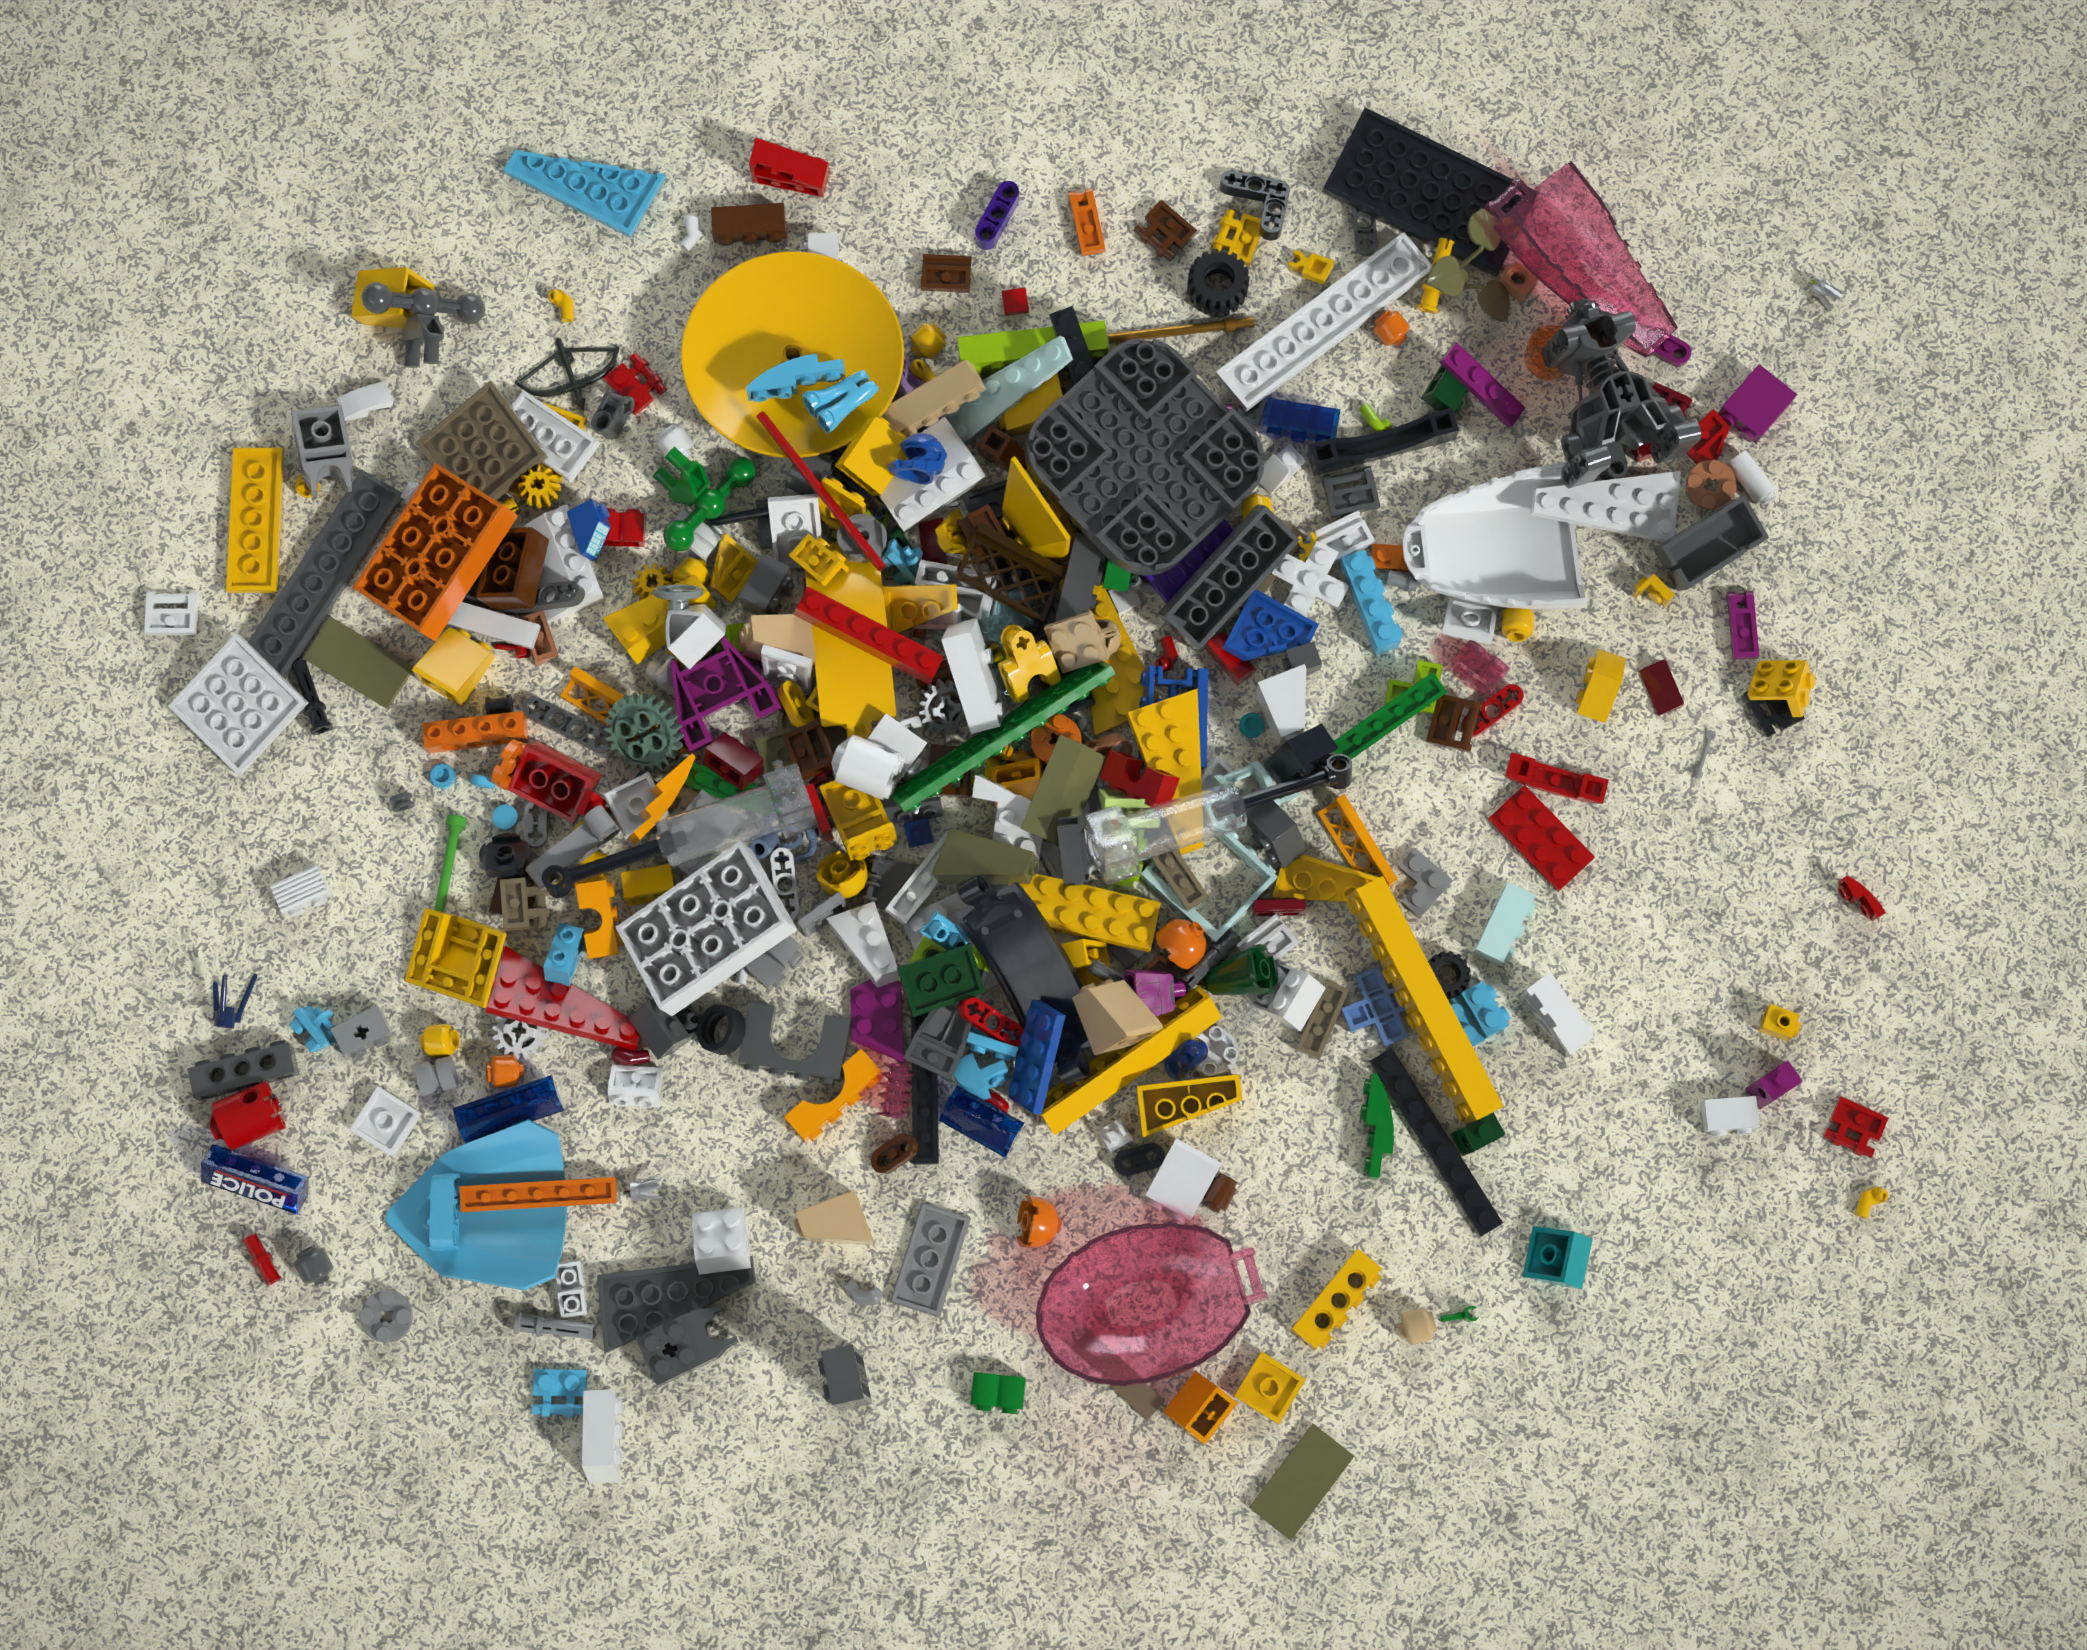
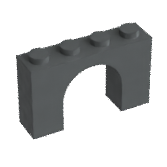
M749 1002L745 1022L746 1031L738 1058V1063L744 1066L743 1070L758 1072L759 1068L769 1070L768 1074L783 1077L784 1073L794 1074V1079L809 1081V1077L819 1078V1083L834 1085L835 1081L841 1082L842 1065L846 1056L851 1019L825 1014L820 1043L815 1052L805 1059L792 1061L779 1056L772 1046L771 1037L776 1007Z

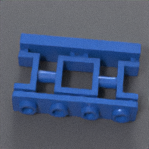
M1148 665L1140 675V686L1143 687V696L1140 697L1139 708L1165 700L1157 698L1154 701V686L1168 687V698L1177 696L1178 688L1189 689L1192 686V690L1198 689L1201 771L1204 770L1207 765L1208 669L1198 668L1193 670L1192 668H1187L1184 671V680L1163 679V666L1155 667L1154 665ZM1138 750V759L1143 761L1141 753ZM1144 761L1142 763V768H1146Z

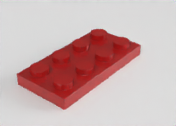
M1526 785L1522 786L1488 818V821L1558 892L1595 858Z

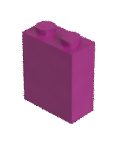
M1758 364L1724 403L1718 414L1730 427L1734 426L1738 429L1744 440L1748 442L1753 441L1757 444L1798 394Z

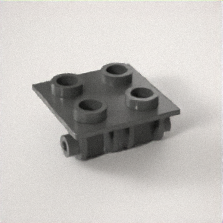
M880 855L868 856L865 858L868 878L864 888L858 893L856 905L862 906L875 902L877 909L885 910L914 873L915 864L882 859Z

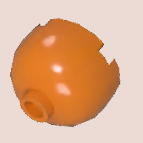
M1177 918L1169 921L1156 933V941L1160 949L1166 948L1171 953L1167 957L1184 969H1190L1195 966L1205 955L1207 949L1206 938L1203 934L1204 929L1195 921Z
M1027 1195L1025 1197L1028 1200H1022L1018 1210L1017 1224L1021 1222L1022 1233L1021 1236H1016L1017 1242L1021 1247L1041 1248L1048 1245L1054 1239L1056 1233L1060 1232L1062 1221L1058 1217L1053 1203L1041 1197Z

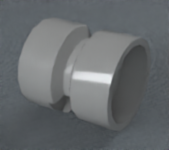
M451 1056L436 1059L435 1064L429 1061L415 1064V1076L422 1096L437 1093L439 1088L447 1091L459 1087L456 1067Z

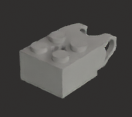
M342 405L292 411V428L302 478L310 489L311 496H318V483L327 476L337 478L341 481L346 492H352L353 460Z

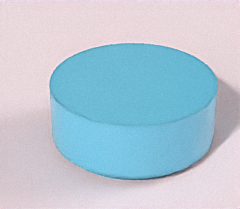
M446 763L436 764L429 773L431 783L439 789L449 788L454 783L456 777L453 768Z
M471 775V785L489 789L495 788V784L491 782V777Z
M504 804L494 810L492 820L497 828L508 831L517 825L519 816L512 806Z

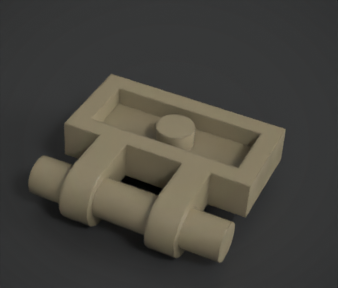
M525 877L500 880L504 931L530 929L529 919H537V928H547V918H549V909L546 908L545 896L548 895L547 890H540L535 882L533 887H527ZM527 897H535L536 908L528 909Z

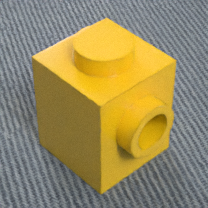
M1770 1004L1765 1008L1758 1031L1784 1041H1789L1792 1037L1798 1035L1801 1023L1798 1022L1800 1014Z

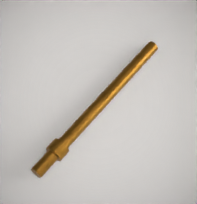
M1227 317L1223 321L1108 334L1110 344L1137 338L1144 340L1222 330L1235 332L1239 328L1255 327L1254 317L1240 319Z

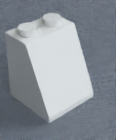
M1305 664L1257 683L1255 696L1278 748L1287 740L1303 733L1305 729Z
M1176 1138L1145 1195V1198L1149 1200L1147 1204L1158 1211H1161L1162 1208L1171 1212L1170 1217L1183 1224L1185 1220L1190 1223L1222 1163Z

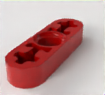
M1509 684L1483 703L1482 711L1480 712L1483 720L1478 723L1477 731H1473L1472 738L1479 736L1521 704L1524 693L1518 685ZM1507 691L1518 694L1516 702L1511 699L1504 706L1501 703L1508 696ZM1495 705L1499 710V715L1493 718L1487 716L1485 707ZM1467 715L1463 718L1461 722L1462 733L1465 726Z
M967 998L960 1002L958 1012L963 1020L997 1041L1015 1047L1021 1045V1035L1024 1033L1022 1026L978 998ZM974 1004L973 1009L978 1013H982L981 1016L969 1014L970 1010L967 1006ZM990 1015L995 1016L997 1019V1026L993 1030L989 1029L986 1024V1020ZM1003 1029L1014 1031L1013 1035L1016 1037V1040H1010L1011 1036L1001 1031Z

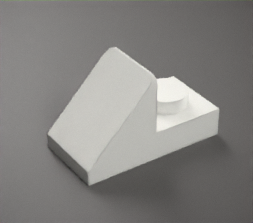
M1289 444L1279 454H1272L1263 465L1264 471L1259 484L1271 495L1304 466L1307 460Z

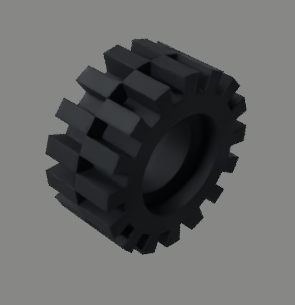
M1443 951L1438 955L1435 954L1428 961L1437 980L1439 968L1450 966L1455 970L1457 977L1454 983L1445 985L1438 980L1447 999L1455 998L1467 988L1471 979V970L1467 966L1468 962L1466 959L1463 960L1460 958V954L1455 955L1452 951L1448 953Z

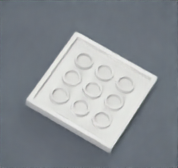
M235 633L168 707L237 775L241 776L309 702L241 635Z

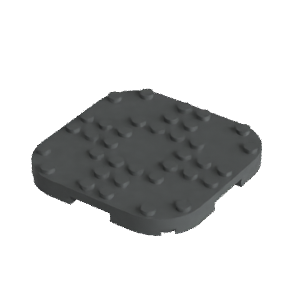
M1139 338L1132 339L1113 348L1089 373L1037 418L1028 433L1024 450L1028 472L1037 486L1112 563L1127 572L1137 575L1163 573L1178 564L1248 498L1259 484L1264 471L1263 446L1253 428L1233 408L1229 410L1196 376L1198 373L1196 369L1177 350L1164 342L1154 339L1152 341L1139 340Z

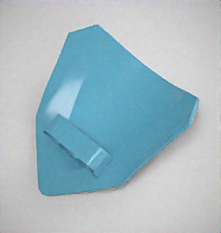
M528 1119L444 1153L391 1206L386 1214V1222L442 1277L523 1291L556 1278L565 1241L567 1206L460 1212L459 1186L565 1180L559 1134Z

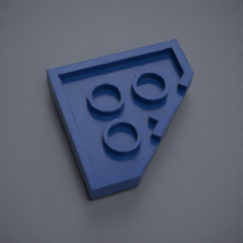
M1255 589L1248 597L1222 649L1243 661L1283 653L1288 649L1310 643L1319 624Z

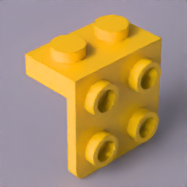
M826 477L823 478L821 484L848 518L855 514H866V504L863 502L864 498L854 491L849 493L843 489V484L834 478L830 480ZM818 496L821 522L837 532L841 525L840 522Z
M1807 660L1759 661L1747 695L1750 700H1787L1792 717H1803L1805 707L1809 705L1810 691L1815 686V676L1813 673L1811 674Z

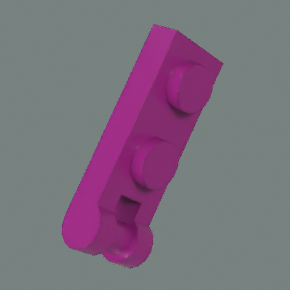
M1729 591L1726 593L1732 659H1758L1759 645L1753 591H1744V593L1736 594L1735 591ZM1744 603L1745 608L1738 609L1737 604Z

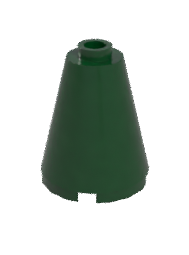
M1262 944L1253 945L1211 969L1204 979L1205 987L1213 995H1268L1274 993L1273 985L1278 984V970L1273 956L1268 957L1265 951L1268 950L1266 946Z

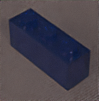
M1267 398L1261 433H1266L1267 437L1274 439L1281 438V436L1291 437V440L1294 442H1305V440L1318 442L1336 438L1340 409Z
M958 1085L947 1099L938 1120L1004 1158L1007 1157L1024 1126V1122Z

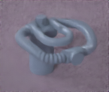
M779 809L767 817L763 833L751 842L749 848L753 850L757 859H763L767 855L772 854L777 848L791 849L798 847L804 838L803 831L798 825L788 823L771 828L774 820L781 816H797L805 824L804 829L810 844L807 852L794 857V864L803 862L812 857L816 852V838L819 835L817 826L812 825L808 815H805L806 813L800 809ZM787 829H793L797 832L798 839L796 842L789 843L787 841L785 844H780L778 832H784ZM780 853L779 857L775 858L782 863L789 861V857L782 856Z

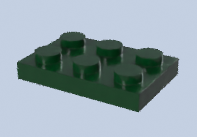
M970 943L896 967L912 1017L985 993Z

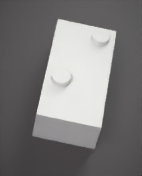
M975 618L948 625L941 640L971 734L1000 727L1005 717L1006 709L991 664L994 662L993 654L990 648H986L978 619Z

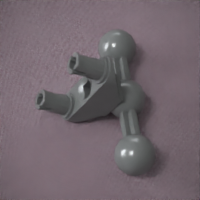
M374 282L367 285L361 295L362 305L369 312L382 314L390 307L409 309L413 314L408 316L402 331L403 345H406L405 367L420 368V346H423V344V363L439 364V342H442L444 339V329L439 321V316H435L437 312L455 314L463 323L476 324L484 317L486 311L483 300L472 293L463 294L457 300L438 298L434 291L427 288H418L412 294L393 293L386 285Z

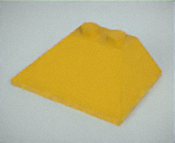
M1014 456L1010 461L1002 507V518L1000 519L1001 523L1007 531H1012L1016 537L1014 541L1053 562L1065 563L1068 560L1071 537Z
M424 908L404 981L486 1008L507 933L501 929L461 916Z

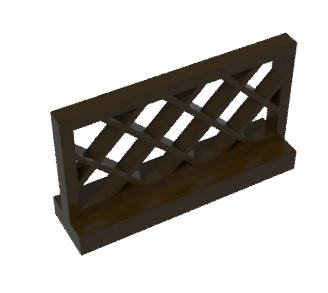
M980 522L969 535L968 545L954 578L1042 624L1058 585L1064 578L1067 569ZM975 543L983 547L986 556L976 558L973 550ZM1000 556L1005 559L1008 568L998 570L994 558ZM988 560L993 572L983 574L979 562ZM973 564L977 576L971 578L964 574L965 566ZM1022 568L1025 570L1029 580L1020 582L1016 569ZM1010 571L1015 584L1005 586L1000 574ZM995 576L999 588L992 589L988 587L985 578ZM1044 580L1051 584L1049 592L1042 593L1037 581ZM1031 583L1036 596L1027 598L1022 586ZM1017 588L1021 600L1014 601L1010 599L1007 590ZM1038 599L1042 608L1040 614L1032 611L1029 604L1030 601Z

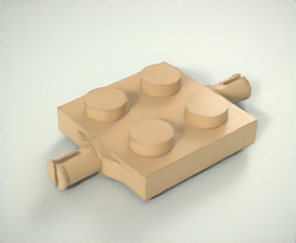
M1092 611L1050 623L1044 627L1049 640L1048 646L1052 655L1057 659L1062 673L1108 660L1110 654L1105 645V638L1118 635L1116 625L1102 629L1095 621Z

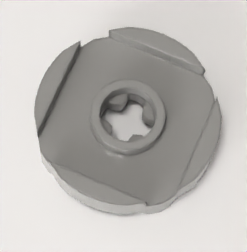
M868 514L850 516L849 519L859 532L864 534L865 538H869L867 542L881 558L887 545L885 526L876 521L875 517ZM840 525L837 531V545L846 560L858 563L870 562L843 526Z
M390 1290L377 1292L365 1301L360 1311L361 1326L364 1332L375 1341L383 1343L396 1342L402 1339L411 1329L413 1320L412 1305L405 1296L398 1292ZM391 1310L393 1312L391 1315L393 1321L391 1323L387 1321L381 1322L380 1319L383 1317L382 1311L389 1312Z

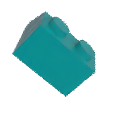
M1533 1226L1522 1277L1582 1290L1593 1239L1574 1231Z

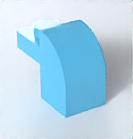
M973 1053L960 1059L953 1074L960 1091L965 1096L976 1100L991 1098L989 1088L1002 1086L1011 1079L1004 1059L979 1069Z

